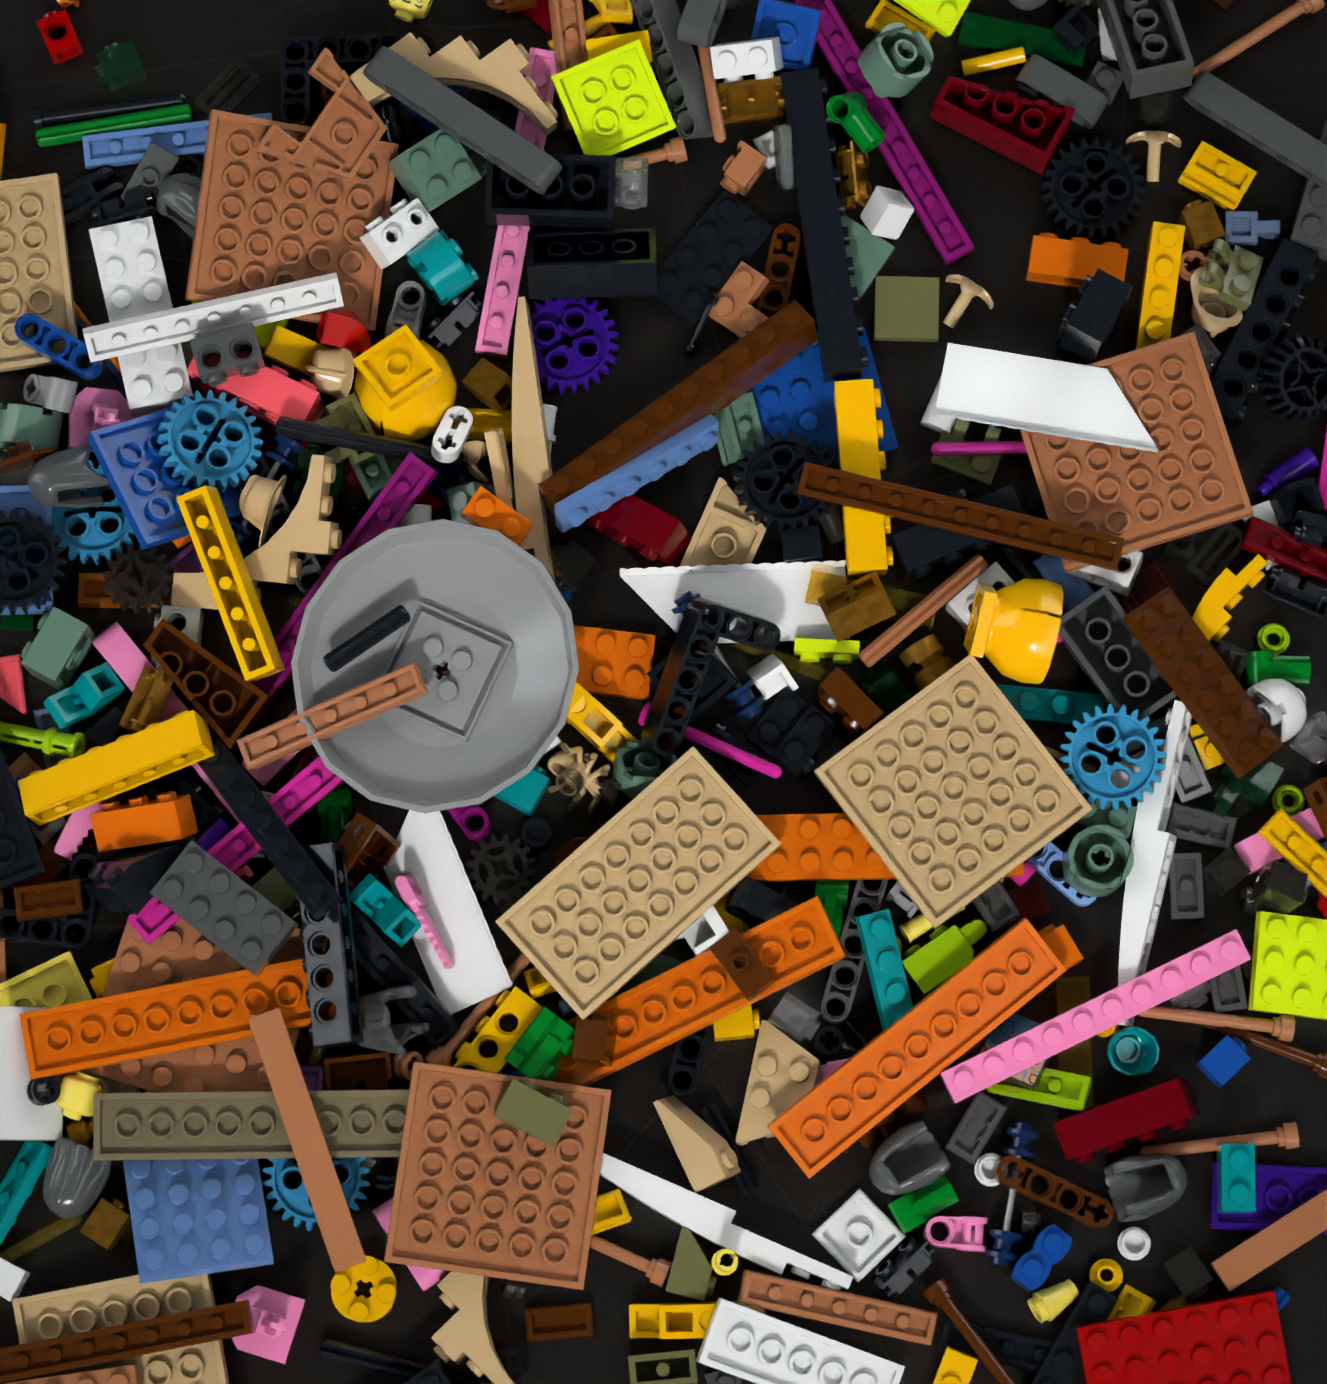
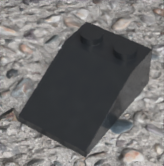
M189 836L182 840L142 845L128 849L97 863L89 871V878L83 886L108 911L138 915L153 897L150 893L189 842L192 840L197 843L198 839L195 836Z

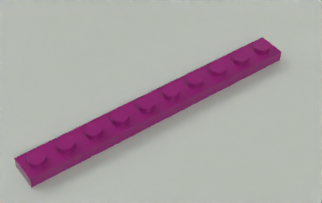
M792 0L795 4L823 10L816 43L846 93L855 91L864 96L867 111L886 134L885 140L878 146V149L907 199L914 207L915 213L945 264L948 265L974 251L975 247L889 99L887 97L880 98L875 95L872 86L865 79L857 63L861 51L831 0Z
M408 453L274 639L285 670L258 681H250L271 698L245 732L246 735L250 734L292 676L291 661L305 607L338 561L387 529L399 527L438 473L413 453Z

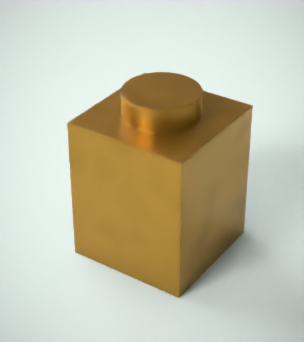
M1196 200L1183 207L1184 210L1181 211L1178 221L1180 225L1185 226L1184 235L1190 250L1200 252L1213 247L1216 238L1224 240L1226 234L1212 200L1204 203L1201 200Z
M483 357L462 380L474 398L498 414L512 401L511 377Z
M115 1197L110 1202L101 1198L79 1232L105 1249L112 1251L131 1222V1216L126 1213L129 1206Z

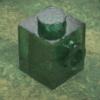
M132 40L122 44H109L102 49V52L97 53L100 64L95 66L101 83L108 82L112 91L147 78Z

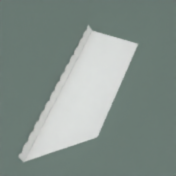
M948 343L933 415L1158 452L1157 446L1108 369Z
M828 560L824 562L810 561L807 563H760L758 565L747 563L743 565L729 564L726 566L717 564L711 566L697 565L694 567L679 566L677 568L672 566L662 568L648 567L645 569L639 567L630 569L620 568V577L676 633L683 616L681 613L674 614L671 609L676 606L674 600L687 591H691L692 595L700 593L701 598L757 615L774 623L780 629V641H795V638L836 639L817 599L846 585V560L839 562ZM736 618L730 623V630L735 627ZM764 627L759 630L757 639H760L764 634ZM719 637L717 644L738 642Z
M409 810L396 839L401 846L387 867L384 866L394 894L403 903L404 901L395 885V879L400 875L412 874L429 905L426 909L454 967L451 969L444 968L438 954L435 952L434 946L430 943L429 937L422 927L412 937L437 998L453 1014L502 992L513 984L503 964L494 938L490 933L488 924L441 812L421 813Z

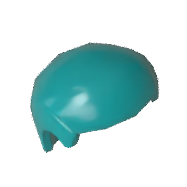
M1128 1026L1116 1030L1107 1042L1106 1055L1114 1069L1127 1076L1147 1074L1159 1061L1160 1048L1155 1037L1146 1029L1138 1026Z

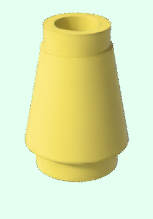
M1067 1279L1064 1282L1034 1292L1032 1294L1033 1297L1027 1302L1032 1314L1040 1323L1046 1320L1051 1322L1079 1296V1292L1074 1283Z

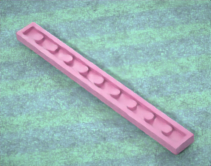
M530 47L529 56L531 59L528 60L529 71L525 74V77L530 76L539 89V92L536 94L542 102L548 101L553 106L556 88L551 76L557 74L554 51ZM519 110L515 132L545 152L547 136L527 115ZM498 225L475 347V353L501 358H507L527 251V237L531 226Z
M1237 929L971 1057L941 1072L940 1076L953 1102L957 1103L1249 961L1251 957Z

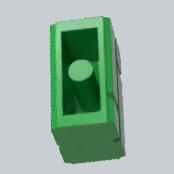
M543 1006L504 1060L528 1078L551 1081L559 1070L557 1064L562 1057L572 1054L575 1029Z

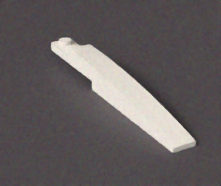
M1175 700L1173 708L1170 707L1166 714L1165 725L1168 727L1166 739H1164V744L1158 748V751L1167 753V756L1160 760V764L1166 766L1165 771L1155 772L1161 779L1160 784L1150 782L1149 785L1154 790V793L1151 795L1142 791L1141 794L1144 801L1142 803L1138 802L1130 846L1133 851L1134 862L1132 870L1126 878L1123 900L1118 986L1144 974L1146 971L1177 836L1165 831L1193 717L1182 701ZM1135 1016L1119 1023V1025L1125 1027L1133 1026Z
M603 1153L600 1169L602 1177L680 1226L688 1227L696 1235L723 1249H731L737 1256L780 1276L786 1264L792 1266L791 1273L809 1280L810 1275L823 1280L821 1286L838 1291L841 1288L849 1289L853 1276L732 1224L736 1214L735 1210Z

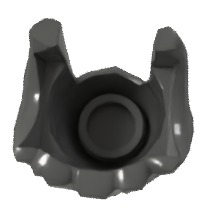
M178 173L169 176L160 185L156 209L161 215L168 216L193 239L201 178L188 173Z
M87 442L73 448L48 454L37 460L28 473V486L33 499L48 508L53 506L73 508L102 506L104 501L101 495L86 497L79 490L80 488L110 485L106 476L97 474L90 466L89 455L93 450L90 443Z
M401 986L384 989L360 997L364 1043H358V1045L369 1049L404 1055L403 1045L413 1037L427 1032L430 1025L428 1022L390 1024L389 1009L385 1006V1003L394 999L412 998L417 994L416 988Z
M920 1120L902 1126L879 1146L870 1160L869 1176L872 1183L881 1192L889 1195H902L936 1182L951 1168V1165L944 1152L940 1151L941 1148L936 1139L933 1138V1133L927 1130L926 1123Z
M67 1136L59 1137L49 1154L43 1182V1198L49 1210L58 1217L67 1219L78 1217L85 1213L97 1200L108 1182L112 1161H94L93 1148L90 1149V1147L80 1143L77 1145L76 1141L71 1140Z
M1133 1155L1119 1159L1104 1168L1105 1183L1109 1187L1107 1190L1108 1197L1112 1201L1113 1211L1117 1212L1116 1216L1120 1222L1142 1220L1167 1209L1182 1197L1187 1187L1186 1171L1180 1161L1171 1155Z

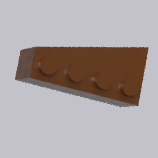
M163 618L143 644L229 749L233 750L237 745V740L242 738L271 697L250 681H245L242 675Z

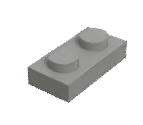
M1189 734L1176 785V791L1183 804L1213 791Z

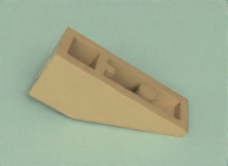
M675 1095L653 1102L695 1193L710 1188L741 1172L738 1166L737 1155L730 1148L728 1142Z

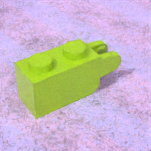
M975 919V921H971L972 923L966 924L961 929H958L956 925L949 929L943 925L929 935L932 941L921 948L917 943L902 954L905 958L902 961L905 974L922 997L936 989L973 959L974 950L972 946L977 944L986 935L987 926L983 920Z

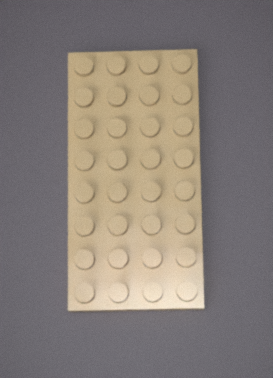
M691 747L495 922L578 1016L584 1020L695 923L703 913L714 906L777 850L781 843L694 747Z

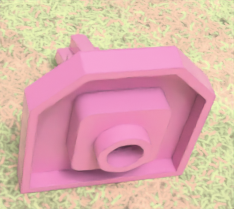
M88 387L77 394L74 399L71 414L68 413L67 449L89 442L87 436L91 431L130 420L131 414L126 398L118 390Z
M257 1285L238 1295L235 1302L249 1300L255 1333L231 1338L237 1350L286 1364L306 1300Z

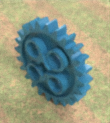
M212 390L208 391L206 398H203L199 391H195L193 401L185 394L181 399V404L174 401L170 408L172 412H165L163 416L165 422H161L158 428L163 434H160L157 438V443L164 446L160 448L158 454L159 456H168L163 465L164 467H175L172 474L173 478L180 474L184 476L183 486L187 485L190 481L195 482L194 489L200 488L202 484L212 487L217 485L223 493L227 488V482L235 489L239 484V479L246 481L250 475L248 471L254 472L257 466L255 461H259L262 455L257 449L261 448L263 440L255 438L260 434L261 427H252L256 416H245L248 409L247 405L239 409L235 407L238 398L235 397L230 402H226L225 392H222L219 398L216 399ZM204 416L209 419L211 424H201L197 417ZM223 419L225 424L220 429L200 464L195 463V459L201 452L205 442L209 439L218 421ZM225 433L235 434L239 441L233 442L228 440ZM187 441L192 443L195 450L185 449L181 442ZM209 459H219L223 467L213 466Z
M89 460L91 468L97 474L105 476L100 464L98 469H94L91 460ZM110 485L80 488L79 490L86 497L102 495L104 491L112 490ZM116 497L114 500L104 502L102 506H98L99 512H96L95 518H90L89 516L93 507L53 506V536L60 535L62 541L58 544V547H65V550L69 549L68 557L71 561L79 554L82 564H86L88 558L93 557L95 564L99 565L100 556L105 555L110 563L112 562V552L116 551L118 555L123 557L124 553L121 547L124 544L130 548L134 547L130 537L136 536L123 510L121 513L109 512L121 508ZM67 512L76 513L70 517H65ZM108 521H116L119 523V526L115 532L105 533L102 531L104 524ZM78 523L85 524L86 530L82 535L74 536L70 534L72 526Z
M1112 704L1108 705L1107 713L1104 714L1096 706L1094 717L1083 712L1082 715L1085 723L1081 724L1074 720L1072 725L1076 729V733L1065 732L1066 738L1071 743L1061 744L1060 749L1068 752V756L1059 758L1060 763L1069 764L1064 773L1067 776L1072 775L1073 779L1071 782L1075 786H1079L1080 789L1078 791L1082 796L1084 794L1089 795V805L1093 804L1096 799L1100 800V810H1104L1107 802H1111L1114 811H1117L1119 802L1122 801L1130 809L1131 798L1133 797L1139 803H1142L1144 801L1141 794L1142 791L1151 795L1154 793V790L1149 785L1150 782L1159 784L1161 782V779L1155 772L1165 771L1166 766L1158 763V759L1165 758L1167 753L1157 751V747L1164 744L1165 741L1164 739L1154 740L1153 738L1159 730L1158 727L1148 730L1146 726L1150 718L1146 717L1141 721L1137 720V709L1130 716L1126 715L1125 705H1122L1119 713H1114ZM1102 727H1108L1115 733V739L1109 744H1103L1098 741L1096 732ZM1131 742H1138L1144 747L1145 753L1139 759L1130 758L1126 753V746ZM1092 743L1107 753L1117 750L1119 751V759L1139 767L1140 771L1134 772L1119 762H1114L1112 766L1108 765V758L1105 755L1088 749L1086 744ZM1087 756L1097 758L1100 762L1099 770L1095 773L1085 772L1081 766L1082 760ZM1117 771L1125 772L1129 776V784L1124 788L1115 787L1111 782L1113 773Z
M295 1158L268 1159L274 1164L273 1167L263 1168V1172L271 1175V1179L263 1182V1186L273 1188V1191L266 1195L268 1200H278L272 1209L276 1212L284 1208L285 1212L282 1220L287 1221L294 1216V1227L298 1228L303 1221H306L307 1231H311L314 1223L318 1222L303 1178L301 1185L297 1189H288L285 1184V1178L290 1172L296 1171L300 1173L299 1167L293 1163ZM332 1158L334 1167L343 1165L348 1168L349 1176L345 1182L340 1184L348 1208L359 1212L360 1208L355 1203L356 1199H367L360 1192L361 1187L370 1186L369 1182L362 1180V1176L371 1172L369 1168L361 1167L360 1164L368 1158Z

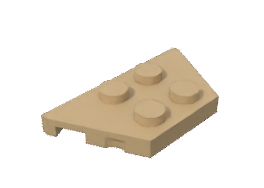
M718 478L680 566L694 567L697 565L711 566L717 564L726 566L729 564L743 565L753 563L765 536L766 528L762 523L756 526L753 515L745 516L744 510L747 506L738 505V497L723 478Z
M761 1020L735 1142L741 1146L748 1144L749 1141L763 1137H774V1134L767 1125L817 1085L820 1071V1060L767 1020Z

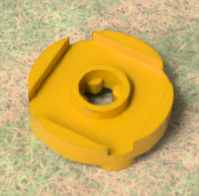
M365 1256L366 1262L335 1272L331 1280V1297L336 1309L344 1317L356 1322H374L383 1318L392 1309L397 1296V1280L393 1271L386 1263L371 1256ZM361 1280L364 1283L371 1282L373 1285L370 1289L371 1296L367 1299L363 1295L357 1297L355 1293L358 1289L357 1283Z

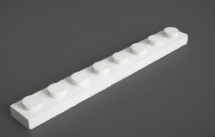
M335 272L82 328L91 363L190 341V339L248 323H253L254 326L343 307L344 304L337 273Z

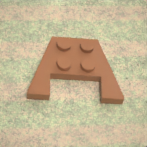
M325 47L307 73L332 90L334 94L302 141L298 142L273 123L255 149L261 153L351 181L387 127L365 97L361 96L350 82L351 78L344 69L341 70L333 59L334 55Z

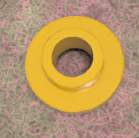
M1101 1259L1092 1265L1089 1278L1092 1283L1111 1292L1120 1286L1123 1272L1120 1265L1114 1260ZM1103 1269H1109L1112 1272V1279L1109 1282L1103 1281L1100 1277Z

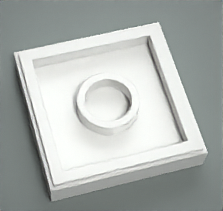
M860 1188L812 1234L831 1256L853 1276L857 1283L906 1237Z

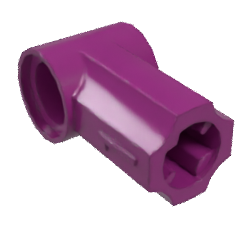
M479 804L447 809L469 840L480 842L490 835L492 830L491 822L487 813ZM473 818L484 820L483 827L478 831H471L467 828L468 822Z

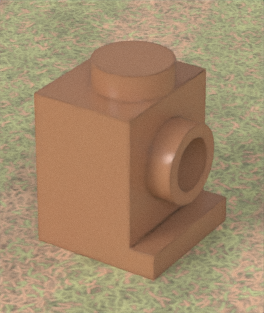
M740 140L737 144V156L732 154L722 168L725 173L723 180L720 182L721 186L732 194L738 192L745 197L766 168L767 157Z

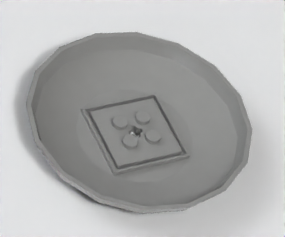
M446 519L387 529L339 560L305 607L291 661L297 714L412 662H416L429 694L329 738H314L310 741L325 767L370 801L421 813L481 804L529 774L565 725L579 671L572 612L543 563L497 530ZM398 605L406 608L411 617L410 622L336 672H331L327 668L323 660L326 654ZM448 663L447 669L451 671L449 677L443 676L439 680L440 674L436 672L437 667H444ZM309 717L298 719L299 722L306 724V734L308 736L317 732Z

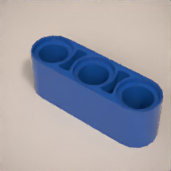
M25 314L16 321L14 326L15 334L27 348L82 379L93 380L102 373V360L93 362L87 369L79 368L82 358L89 356L86 343L33 314ZM32 325L39 326L38 333L34 337H25V331L28 327ZM66 341V347L62 352L52 353V347L56 342Z

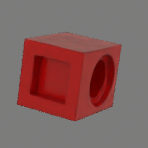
M66 9L63 11H50L43 15L41 20L36 21L55 65L84 53ZM57 30L67 31L61 39L52 38L53 33Z

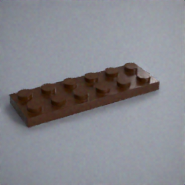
M1169 586L1122 618L1237 779L1248 773L1284 745Z

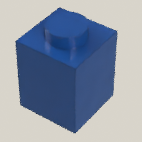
M1226 1035L1196 1066L1219 1089L1251 1059L1246 1054L1249 1049L1236 1036L1231 1039L1229 1035Z

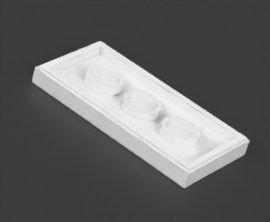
M0 1006V1140L57 1141L59 1137H63L62 1107L58 1106L56 1101L44 1106L35 1105L29 1100L26 1093L27 1085L31 1079L19 1014L51 1007ZM62 1074L53 1076L57 1079L59 1085H61ZM46 1083L37 1086V1091L42 1092L39 1095L41 1098L50 1094V1089L45 1088L48 1086Z

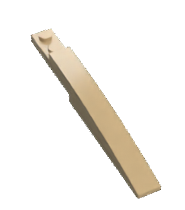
M525 296L518 297L512 371V455L516 512L534 524L520 544L521 548L543 563L555 583L545 507L539 489V484L552 476L553 471L530 308Z

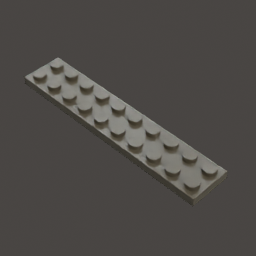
M409 1090L308 1091L331 1158L399 1157ZM273 1091L94 1093V1161L295 1158Z

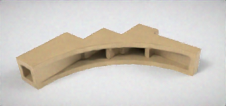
M411 32L389 47V49L443 85L464 86L487 92L509 102L527 115L546 136L557 129L556 118L558 114L548 101L542 102L536 94L539 92V89L530 76L524 78L523 76L529 71L528 60L531 58L522 44L515 45L511 38L481 60L478 59L481 54L471 40L465 42L461 35L431 57L428 56L431 50L421 37L416 39ZM368 62L349 77L351 78L350 82L361 96L363 95L371 107L391 95L364 76L363 71L369 64Z
M312 454L307 481L294 510L284 525L267 543L243 558L259 601L261 600V590L257 587L258 581L295 585L296 578L300 577L302 568L301 559H298V553L335 556L337 549L341 548L342 531L339 530V524L327 521V515L330 516L333 509V498L329 496L330 483H334L336 478V465L332 464L333 458ZM204 572L174 573L171 605L218 610Z
M451 1271L437 1285L443 1291L439 1298L452 1311L456 1307L459 1310L431 1337L437 1344L433 1350L446 1363L452 1359L457 1365L468 1356L470 1359L465 1364L479 1378L485 1374L493 1382L492 1384H515L507 1374L495 1350L488 1325L486 1299L489 1277Z

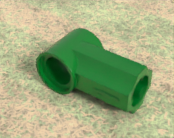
M854 91L835 95L829 99L826 106L829 119L834 123L841 124L864 154L869 153L885 140L886 134L867 111V104L863 95ZM845 102L848 106V112L845 109Z
M1268 651L1245 653L1246 687H1252L1254 684L1266 679H1284L1293 685L1310 684V656H1279Z
M351 787L334 788L318 802V816L321 817L320 844L330 842L337 844L343 835L344 827L349 822V816H352Z
M849 880L816 881L814 897L818 896L840 941L843 909L847 905Z
M944 1176L915 1193L914 1191L909 1192L887 1206L902 1233L906 1234L929 1221V1217L959 1200L950 1182Z

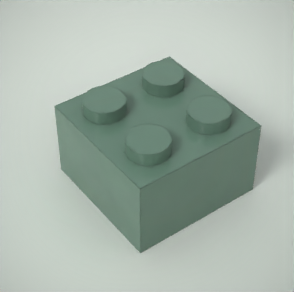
M442 129L437 130L387 163L409 199L412 201L418 197L428 213L482 179V176L459 140Z
M53 607L50 613L45 612L37 626V629L40 631L34 641L29 640L21 653L23 660L21 663L31 675L62 691L69 686L91 648V641L96 635L86 623Z

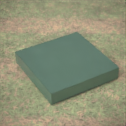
M840 216L842 227L848 226L850 245L845 246L846 257L852 256L855 275L849 276L851 287L857 286L860 301L895 250V246L879 236L872 235L867 228L848 216Z

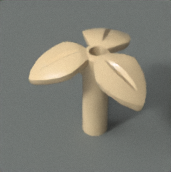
M1165 131L1136 132L1127 138L1126 145L1139 140H1145L1148 143L1146 181L1159 182L1161 145L1167 141L1180 148L1181 139L1173 133Z
M952 274L946 277L945 282L960 284L961 293L943 320L944 324L954 328L975 296L981 297L990 310L994 307L990 294L982 286L977 285L962 275Z
M481 440L466 442L461 451L464 454L463 461L466 462V470L478 481L486 484L489 483V480L477 466L480 459L488 456L486 442L484 443Z

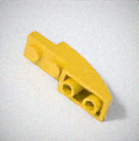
M1259 554L1237 576L1226 567L1212 583L1196 608L1192 618L1209 642L1212 639L1218 642L1230 630L1227 624L1232 616L1224 608L1226 607L1231 611L1243 599L1240 592L1247 585L1253 589L1265 577L1266 574L1262 570L1268 562Z
M577 682L575 683L566 723L571 724L614 765L617 749L619 747L620 749L624 748L626 742L637 739L622 726L623 723L581 685Z
M717 1301L630 1304V1338H704ZM730 1301L743 1307L749 1308L751 1310L765 1314V1309L740 1304L737 1303V1301Z

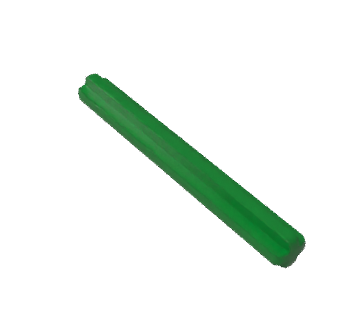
M182 104L39 128L36 130V140L39 147L82 141V136L189 123L192 121V112L189 104Z

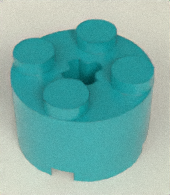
M443 230L435 232L405 254L408 257L407 260L423 285L431 291L434 289L435 293L432 296L441 306L446 305L479 279L469 263L465 264L460 257L463 252L453 238L449 239Z

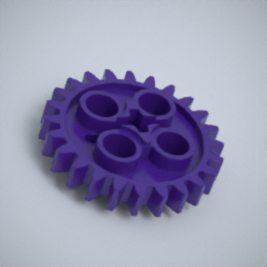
M587 297L579 301L572 298H557V301L545 300L546 305L544 306L535 301L533 304L536 312L535 314L530 312L540 385L546 381L547 392H551L555 385L559 386L560 395L564 394L566 387H570L572 393L576 395L578 385H582L586 391H589L588 381L590 380L599 385L601 381L598 374H610V370L605 364L616 363V358L609 353L619 352V345L612 343V341L619 338L618 332L609 331L615 326V321H605L608 316V310L603 309L598 312L599 301L595 300L588 305ZM572 317H580L584 323L581 327L574 329L567 325V321ZM545 329L551 330L555 334L550 341H542L537 335ZM593 331V335L583 336L586 332ZM567 338L569 342H572V347L567 348L565 344L562 345V339ZM585 345H592L597 349V352L591 357H584L579 351ZM551 350L547 355H541L542 351ZM555 358H563L568 362L566 367L560 370L550 366V363Z

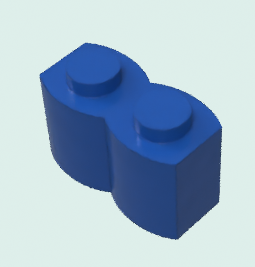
M1055 1224L1043 1229L1035 1237L1031 1250L1015 1262L1010 1272V1278L1027 1292L1038 1288L1049 1276L1052 1265L1059 1262L1068 1253L1072 1244V1238Z

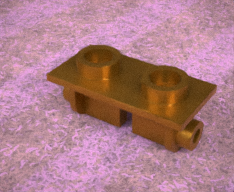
M851 140L850 146H839L838 152H836L837 156H835L836 167H839L840 177L846 175L849 177L847 180H842L841 186H838L839 197L844 198L845 210L855 209V203L865 207L872 195L871 183L867 179L866 168L869 167L868 153L864 154L857 144Z
M144 666L119 726L137 733L144 730L146 726L156 723L174 682L165 671L157 668L154 670Z

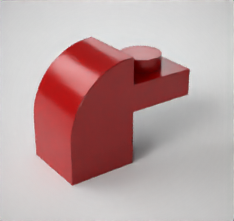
M338 307L321 312L316 331L320 343L346 348L352 353L353 359L360 355V353H357L358 351L365 352L371 348L370 336L362 320L353 311Z

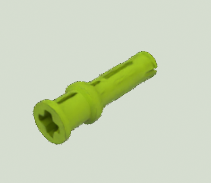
M0 721V741L42 749L43 753L51 757L58 754L75 758L85 752L86 737L81 732L69 734L61 732L56 727L42 730Z

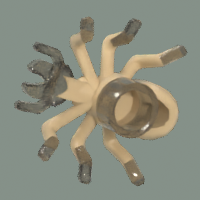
M561 743L560 748L562 750L556 752L547 761L548 769L557 777L555 780L556 784L548 787L546 793L550 794L560 790L566 796H574L567 807V810L570 812L585 795L587 788L593 796V801L588 807L589 820L594 818V809L601 798L613 809L616 803L614 800L619 796L618 789L622 785L614 778H604L601 781H598L597 778L600 775L607 776L611 768L610 765H604L591 773L590 770L598 754L595 752L591 754L585 753L584 760L587 762L585 765L583 763V749L581 746L570 748L566 743Z

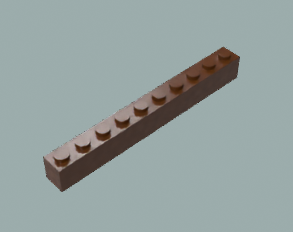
M793 300L539 484L545 506L555 516L554 504L707 415H716L818 341L815 320L796 300Z

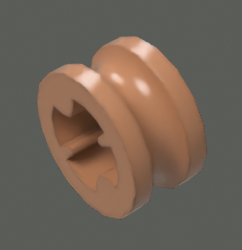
M1197 250L1186 251L1182 254L1179 275L1182 279L1190 282V278L1195 270L1187 271V263L1184 262L1186 260L1188 262L1196 260L1199 262L1197 268L1207 266L1208 262L1204 254Z
M405 1050L404 1055L396 1054L392 1062L394 1076L398 1079L411 1081L413 1062L423 1063L422 1055L419 1052Z

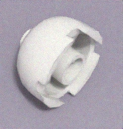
M1266 679L1254 684L1245 691L1282 743L1290 740L1303 728L1307 717L1306 697L1293 684L1284 679Z

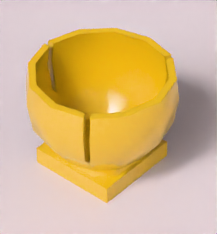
M406 324L353 359L354 366L357 368L353 393H355L373 431L380 436L411 442L436 433L445 412L449 408L454 407L457 382L448 361L443 354L424 340H418Z
M1022 579L996 591L990 584L978 582L963 644L969 655L981 658L985 655L1003 676L1018 682L1029 684L1042 683L1052 661L1061 618L1050 616L1049 613L1060 617L1062 615L1064 598L1062 585L1044 579Z

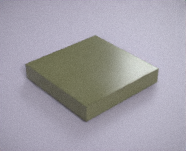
M876 276L874 341L938 342L940 277Z

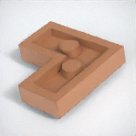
M741 261L718 293L719 301L712 307L708 317L739 338L744 337L769 319L766 315L752 307L769 283V280Z

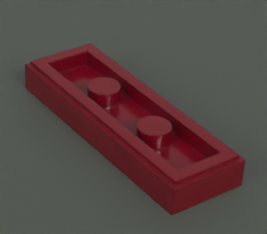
M1251 516L1248 519L1240 548L1256 555L1259 554L1262 558L1325 586L1327 585L1326 548L1304 542L1297 543L1296 539L1291 538V533L1255 516Z

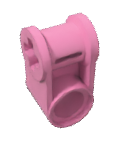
M936 1216L925 1223L922 1234L933 1247L985 1252L983 1232L984 1225L987 1224L988 1219L971 1216ZM939 1222L946 1227L947 1236L943 1241L935 1240L931 1236L930 1229L933 1223Z

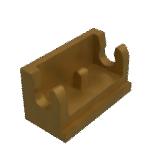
M781 76L718 84L724 124L784 117Z
M876 571L817 599L837 642L896 615Z

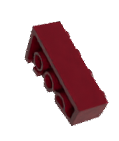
M949 76L934 101L930 118L1043 175L1072 121L1076 108L1068 106L1061 108L1049 105L1048 101L1040 99L1033 101L1017 97V93L1009 91L1002 93L990 90L989 86Z
M634 495L625 496L613 503L607 510L598 512L585 520V523L590 528L600 533L602 531L607 533L619 544L632 548L661 567L672 566L677 568L692 539L679 519Z
M1176 1078L1054 1122L1053 1124L1066 1160L1076 1159L1077 1164H1081L1095 1159L1094 1152L1107 1148L1108 1153H1112L1126 1148L1125 1141L1138 1137L1139 1142L1158 1136L1157 1130L1169 1126L1170 1130L1173 1131L1190 1125L1188 1119L1197 1117L1199 1114L1186 1078Z

